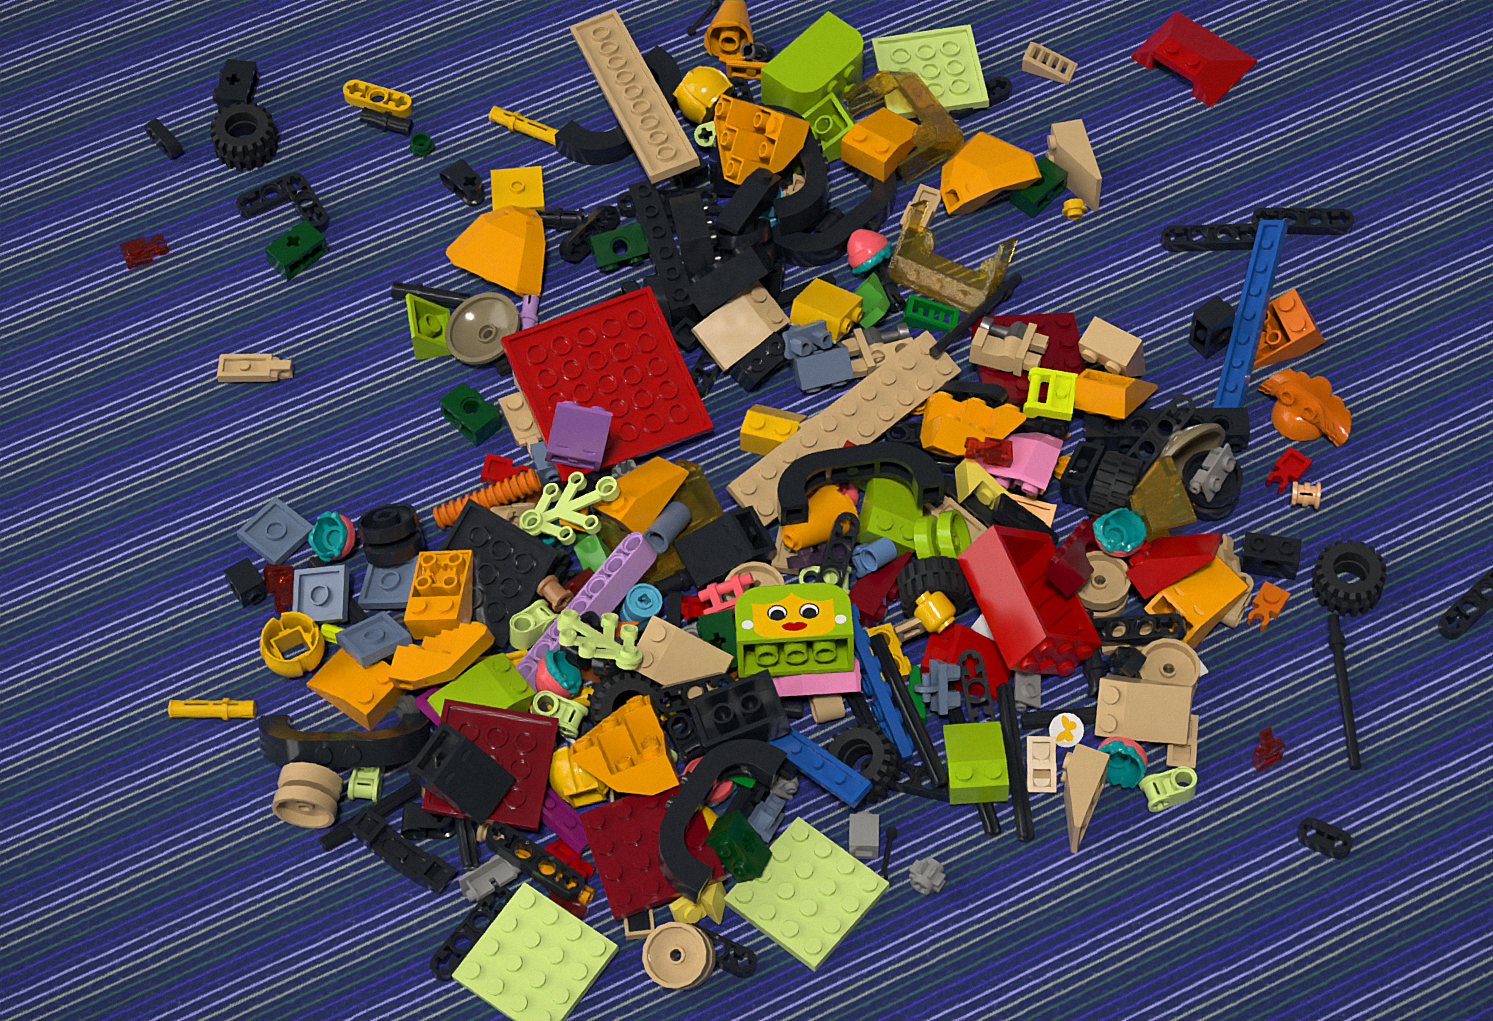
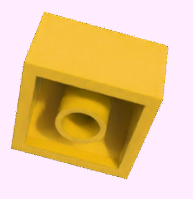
M755 404L747 410L742 424L740 448L743 451L766 456L799 430L798 424L806 421L807 416Z

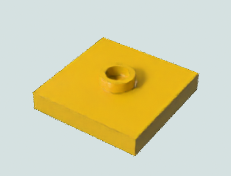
M541 166L490 170L493 211L509 205L545 211Z

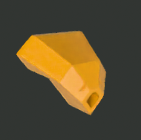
M721 94L715 107L714 123L724 179L741 185L746 177L759 167L768 169L772 173L782 171L803 148L810 122Z
M978 132L966 141L942 166L940 193L949 215L969 214L1003 190L1026 189L1040 179L1041 174L1032 153L985 132Z
M513 205L481 214L446 249V255L454 266L471 271L489 282L497 283L514 291L519 296L524 297L528 294L529 296H540L546 244L542 218L534 209Z
M938 391V393L931 394L926 399L920 439L925 450L941 456L959 457L982 454L989 451L1026 420L1027 415L1019 412L1020 408L1011 404H1004L993 409L986 406V402L979 398L972 397L963 402L953 400L951 394Z
M471 622V624L460 623L459 628H454L452 631L442 629L441 634L435 635V637L424 636L421 646L409 644L408 647L397 645L388 678L396 688L408 690L433 687L454 680L493 644L495 638L485 624Z
M638 695L630 698L626 702L627 704L622 705L570 746V755L573 762L617 792L655 795L679 785L673 756L650 695L644 697Z

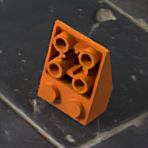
M1295 288L1269 303L1253 369L1304 355L1326 342L1305 301Z

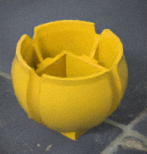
M700 65L687 73L673 95L677 97V103L683 115L690 121L701 125L707 123L715 115V107L721 94L730 96L734 85L722 71L714 67H702Z
M300 612L281 613V619L277 620L274 617L270 619L262 630L259 643L261 656L268 668L288 679L300 677L304 671L311 672L320 663L325 648L324 637L318 625L312 618ZM301 643L307 649V652L291 660H284L281 655L282 652Z
M568 746L562 747L553 753L548 777L552 788L560 798L570 803L573 808L607 800L606 793L610 787L573 762Z

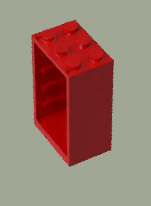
M992 525L957 557V560L1008 669L1060 676L1071 674L1079 663L1094 654V651L1102 645V641L1077 590L1067 598L1044 575L1050 567L1047 561L1057 550L1049 533Z

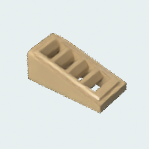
M1030 42L1022 61V71L1067 85L1070 84L1078 67L1077 63L1034 42ZM1062 68H1066L1065 74L1061 73Z

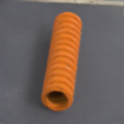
M532 468L528 469V473L523 471L520 473V476L513 475L512 479H504L503 483L498 481L496 486L491 484L488 489L485 487L481 488V492L476 490L473 491V495L468 493L465 495V498L458 497L456 502L451 500L448 505L446 503L441 504V508L438 506L434 507L433 515L435 521L444 530L447 528V525L450 527L454 525L469 498L490 510L494 506H502V503L505 505L509 504V500L514 502L517 500V497L524 498L525 494L531 495L534 490L536 492L541 491V482L536 471Z

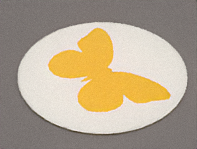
M1062 713L1052 720L1049 733L1050 736L1056 737L1057 745L1072 747L1082 739L1084 727L1076 715Z

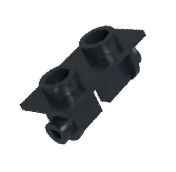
M755 781L752 788L741 785L723 815L739 810L748 820L759 801L762 800L764 802L769 795L768 786L759 781Z

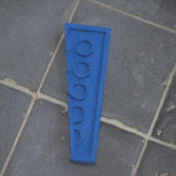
M853 603L851 604L854 631V655L860 664V672L862 674L861 687L864 694L872 696L874 700L871 701V708L882 733L899 750L901 761L906 762L913 755V742L908 734L905 735L901 726L903 724L902 715L898 708L894 709L890 699L892 698L891 688L887 682H883L880 674V661L876 655H872L869 648L871 645L870 637L865 629L862 630L858 621L860 613L856 604Z

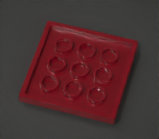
M1074 312L986 316L993 318L995 325L1010 327L1017 321H1022L1026 325H1029V323L1036 324V333L1049 337L1045 354L1031 350L1032 353L1042 355L1039 368L1075 373L1078 376L1086 370L1085 360L1079 350L1078 342L1080 337ZM984 316L969 328L972 341ZM977 364L980 383L998 384L1008 392L1009 399L1005 404L1018 405L1027 402L1030 385L1028 380L1029 371L1023 369L1020 377L1013 375V371L1007 372ZM1042 382L1040 385L1038 398L1040 403H1046L1048 382Z
M445 699L440 724L443 721L465 735L516 778L485 823L493 824L499 822L510 827L538 832L559 718ZM425 789L422 812L472 820Z
M684 775L678 777V778H679V784H680V782H681V780H682V778H683ZM679 785L655 795L632 794L579 814L615 921L682 897L665 879L657 857V841L660 826L667 812L664 807L672 794L677 796L682 788ZM701 809L685 833L684 842L687 850L693 857L714 869L712 880L708 885L710 886L727 878L719 856L705 841L710 831Z

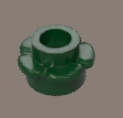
M419 132L411 137L409 149L413 154L425 156L430 153V150H433L434 142L427 133Z

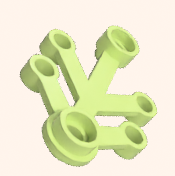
M574 472L569 476V483L563 493L556 483L547 484L543 489V495L536 508L527 510L521 515L519 526L533 536L545 533L557 537L563 545H570L576 539V534L569 526L559 527L550 522L561 519L584 527L589 534L599 532L601 522L595 515L586 516L575 511L600 500H616L620 493V486L613 477L606 476L597 482L595 491L572 500L576 492L583 490L587 485L584 475L581 472ZM581 479L579 483L574 484L576 480ZM552 490H556L553 494L549 495ZM559 500L555 508L547 511L551 502ZM595 522L592 527H588L590 523ZM570 533L568 537L563 538L565 534Z
M564 609L558 615L559 643L563 646H579L578 654L583 658L615 659L616 665L619 668L632 670L639 666L643 657L642 652L634 646L638 636L637 626L632 624L621 626L620 638L624 640L623 645L614 641L615 629L618 627L619 618L615 613L607 612L602 614L601 627H603V634L580 621L581 618L576 610ZM576 632H580L586 637L577 636Z

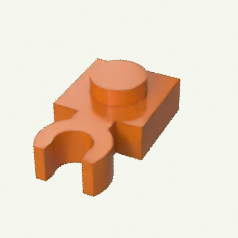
M1265 581L1252 602L1251 607L1254 609L1248 614L1247 624L1250 625L1254 619H1260L1262 621L1260 631H1265L1270 617L1278 618L1287 604L1291 593Z

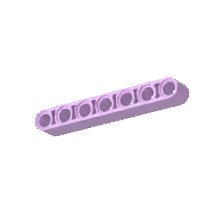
M633 532L627 535L565 609L576 610L579 616L587 611H594L599 615L601 621L602 614L612 612L628 591L654 563L657 551L641 533ZM558 617L515 667L536 692V695L538 693L535 687L537 663L546 655V650L548 649L551 651L558 649L560 652V631L557 629Z

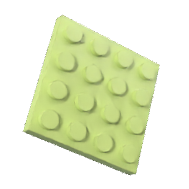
M971 25L872 39V48L887 109L906 119L949 113L950 110L989 107V98Z
M797 817L769 848L772 855L761 876L737 883L724 897L726 906L816 972L889 889V882L800 817Z
M524 882L451 976L455 981L513 1021H565L618 952L619 947Z

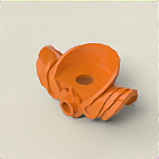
M1288 368L1272 375L1259 385V391L1278 398L1272 408L1271 421L1275 429L1282 436L1301 442L1317 439L1325 433L1337 447H1341L1346 442L1351 431L1350 410L1346 409L1343 400L1339 396L1332 395L1331 384L1326 378L1316 376L1310 379L1306 373L1302 371L1296 373Z

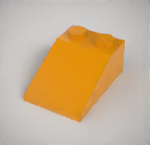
M882 107L855 123L842 138L841 160L885 182L924 136L926 129Z
M656 456L616 479L620 486V493L616 500H600L594 503L592 507L612 525L630 534L639 532L643 535L690 472Z
M342 647L306 683L308 688L369 731L395 706L396 698L408 692L407 689L396 688L388 678L391 667L389 664L380 659L375 664L362 667Z

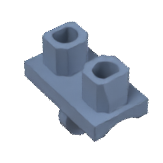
M822 319L803 326L796 324L791 326L788 331L783 332L786 345L784 357L787 359L797 356L803 357L809 355L812 351L832 346V333L827 331L826 321Z
M937 658L929 659V673H922V683L914 684V691L922 693V702H930L931 711H937L939 715L948 714V709L961 706L959 691L948 690V681L959 680L960 666Z
M770 793L766 802L759 801L747 820L764 843H769L785 816L784 813L780 812L785 801Z

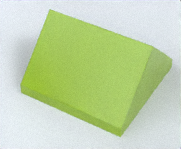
M408 293L405 297L415 359L420 360L453 355L449 351L445 340L446 326L451 317L450 310Z

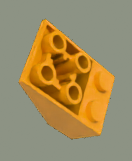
M1086 369L1075 378L1074 408L1084 410L1088 414L1099 413L1108 415L1112 419H1125L1158 389V385L1135 378Z
M472 550L419 552L404 616V622L414 640L423 639L424 636L435 637V635L441 634L442 629L452 631L454 628H459L460 623L470 624L473 587Z
M1216 554L1214 560L1159 591L1144 609L1149 614L1178 613L1181 615L1188 626L1186 636L1180 641L1195 649L1250 586ZM1174 623L1172 628H1168L1170 632L1174 631V627L1178 626V624Z

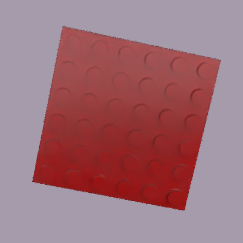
M650 286L507 335L500 340L546 448L557 402L573 401L581 407L591 408L598 406L606 409L607 412H612L599 471L553 463L562 485L569 483L568 478L574 472H581L583 475L593 472L598 473L627 460H633L705 434L714 428Z

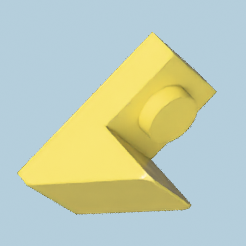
M970 455L955 468L959 503L973 492L981 503L987 505L992 510L996 497L1001 493L1006 495L1009 493Z
M721 881L708 886L697 904L682 896L671 903L669 908L675 922L692 924L708 915L720 925L726 904L724 897L727 894Z

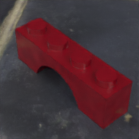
M1097 515L1089 521L1084 518L1064 540L1065 542L1056 550V553L1047 561L1050 567L1044 575L1067 598L1085 583L1094 572V568L1090 564L1086 553L1102 551L1094 537L1093 523L1099 518Z

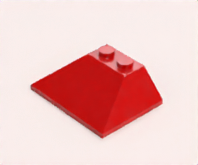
M1178 11L1131 56L1133 60L1149 70H1152L1161 62L1194 82L1192 96L1211 108L1257 64V59Z

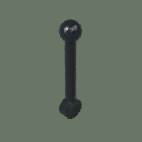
M711 0V5L695 24L686 28L688 36L696 35L698 26L714 8L720 6L719 0Z
M888 827L886 829L887 843L881 871L878 872V875L886 881L888 879L887 867L893 839L897 837V829L895 827Z

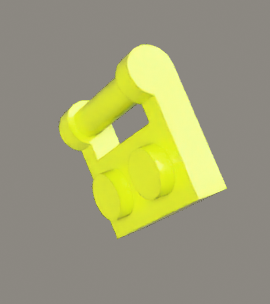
M1039 367L1031 368L1028 374V380L1030 381L1027 402L1023 405V414H1026L1028 418L1043 416L1071 421L1075 399V378L1078 374ZM1042 382L1049 383L1046 403L1038 402Z

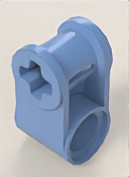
M886 537L854 547L850 558L857 570V578L863 577L894 560L897 556V550L894 543Z

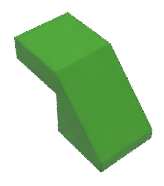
M874 272L853 292L863 297L861 308H863L864 315L859 323L867 329L885 315L890 302L878 276Z
M602 525L599 532L595 534L580 531L576 534L573 544L588 581L612 554L602 541L604 532Z

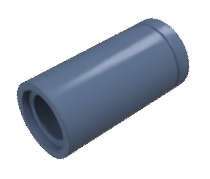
M670 502L644 532V538L657 553L666 551L691 519L689 509L681 502Z

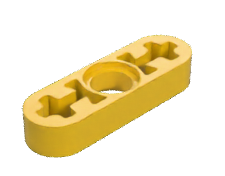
M350 80L343 86L345 101L350 105L360 108L367 107L380 112L390 111L392 115L402 118L408 117L413 111L411 98L405 93L360 80ZM375 96L384 97V100L381 102L371 101Z

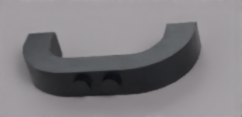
M656 45L643 59L675 115L679 106L677 97L673 93L681 83L680 69L675 59L664 49ZM571 120L554 135L556 151L569 160L580 164L593 166L612 164L627 158L635 152L621 125L609 131L593 132Z
M760 105L805 120L800 114L791 109L777 105ZM810 126L804 146L796 155L805 180L804 185L791 195L772 200L774 216L781 236L799 231L812 224L821 216L828 204L829 184L827 172L830 171L827 157H822L823 148L819 138L815 139Z
M855 167V177L868 186L872 193L833 226L823 232L808 234L796 231L781 236L776 223L772 227L773 236L769 241L775 243L777 259L779 261L786 259V264L797 267L827 265L847 254L848 241L854 231L866 229L877 232L881 225L890 217L895 206V170L885 182H882Z
M875 442L813 452L795 460L782 473L777 488L778 519L781 526L808 522L809 503L807 495L821 486L878 477H892L905 482L911 488L916 504L921 505L944 501L945 480L938 464L928 454L903 443Z
M405 713L398 725L379 731L303 732L290 728V715H261L259 719L261 753L266 759L280 765L296 762L313 763L326 768L394 765L415 759L433 735V721L424 713Z
M732 740L710 750L699 761L692 773L689 771L685 773L679 784L682 787L677 796L672 794L664 807L667 812L661 822L657 841V857L660 869L668 883L679 894L697 904L712 880L714 869L690 854L684 842V835L717 784L730 776L745 775L771 788L785 766L787 752L759 740Z

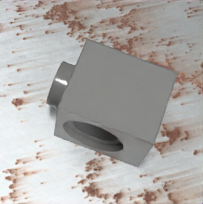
M865 811L850 814L849 854L856 859H878L879 814Z

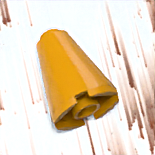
M724 0L705 32L704 46L711 56L714 54L719 57V61H742L746 57L741 55L742 45L746 42L754 44L747 5L744 0Z
M826 485L820 488L808 500V522L783 527L782 539L785 545L793 550H800L825 543L828 540L832 524L838 515L843 512H851L858 518L856 507L847 493L842 495L837 491L839 487L836 485ZM845 519L843 523H839L843 526V531L839 537L835 535V538L845 537L846 532L850 528L853 529L849 525V520Z

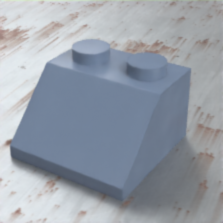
M840 341L836 344L832 343V346L829 348L812 351L809 355L788 359L797 386L801 390H806L807 393L819 391L822 389L821 386L827 384L832 386L844 385L847 383V379L854 378L848 347Z

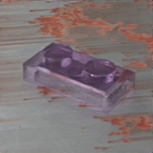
M827 542L818 544V549L815 550L812 547L796 550L797 555L786 558L788 569L807 568L820 564ZM833 545L831 553L835 558H841L845 556V549L841 545Z

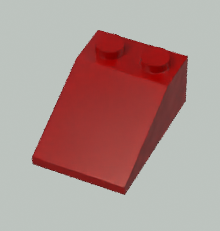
M1220 533L1157 537L1150 542L1145 540L1141 549L1129 559L1130 563L1125 573L1143 598L1147 599L1214 560L1222 536Z
M952 623L940 634L937 631L931 632L921 663V680L922 673H929V659L937 658L947 663L957 664V658L962 651L974 649L983 657L991 698L993 701L998 702L996 687L1001 683H1008L1012 670L1008 669L997 643L958 623ZM971 654L966 655L967 660L962 661V665L969 667L970 675H964L965 681L972 677H982L981 671L976 674L974 670V664L978 663V659L972 658ZM960 678L956 681H948V685H953L957 691L963 693ZM980 682L971 683L968 687L969 695L981 697L984 694L983 684Z

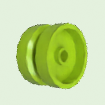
M956 509L942 512L939 517L933 514L918 517L914 524V543L918 559L930 556H948V558L953 557L957 559L972 544L965 518Z

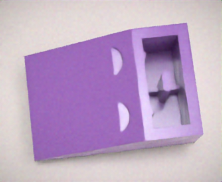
M573 401L557 402L545 461L599 471L612 412H607L606 409L598 406L591 408L581 407Z

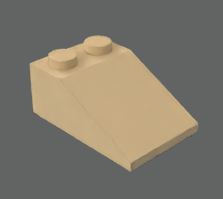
M1082 119L1051 124V135L1047 136L1049 151L1045 154L1046 158L1068 172L1067 188L1079 199H1082L1092 211H1098L1102 177Z
M757 280L697 324L691 331L725 372L748 355L774 331L778 334L790 322V319L760 281Z
M1095 316L1078 342L1081 356L1091 363L1098 362L1104 365L1112 374L1119 375L1120 373L1126 377L1143 376L1146 370L1142 340Z
M652 615L636 646L643 654L642 661L633 670L662 685H668L717 672L727 673L734 656ZM722 678L719 679V684L715 686H709L708 681H706L705 684L708 687V691L719 688L723 681ZM698 684L691 685L687 690L689 699L702 694V689Z
M1112 674L1102 677L1099 684L1095 735L1104 737L1118 736L1136 741L1188 744L1194 687Z
M1079 743L1076 744L1073 753H1067L1061 782L1065 783L1063 796L1070 850L1074 854H1077L1106 783L1110 755Z

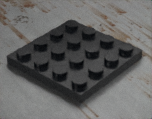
M469 498L439 551H473L471 622L485 624L495 638L493 643L507 650L510 645L511 617L534 603L538 596V585L550 575L562 552Z

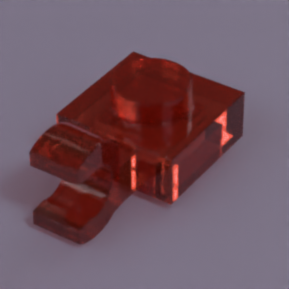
M266 564L263 574L267 593L275 594V612H288L287 605L293 604V566Z
M1271 727L1259 732L1261 744L1256 747L1252 765L1258 773L1283 758L1285 744L1279 737L1273 738Z

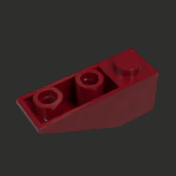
M907 551L856 581L848 596L851 604L855 603L859 610L860 619L858 621L861 625L870 629L875 627L878 621L883 622L889 608L887 606L891 600L895 601L899 596L898 573L901 572L903 567L908 566L912 562V552Z

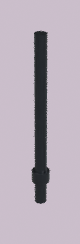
M1015 273L1007 281L999 283L988 298L929 349L930 354L937 357L1001 299L1004 300L1013 293V289L1022 281V277Z
M1331 614L1328 616L1330 630L1328 643L1329 648L1333 651L1349 766L1351 770L1361 769V760L1344 648L1346 647L1345 635L1341 633L1339 615Z

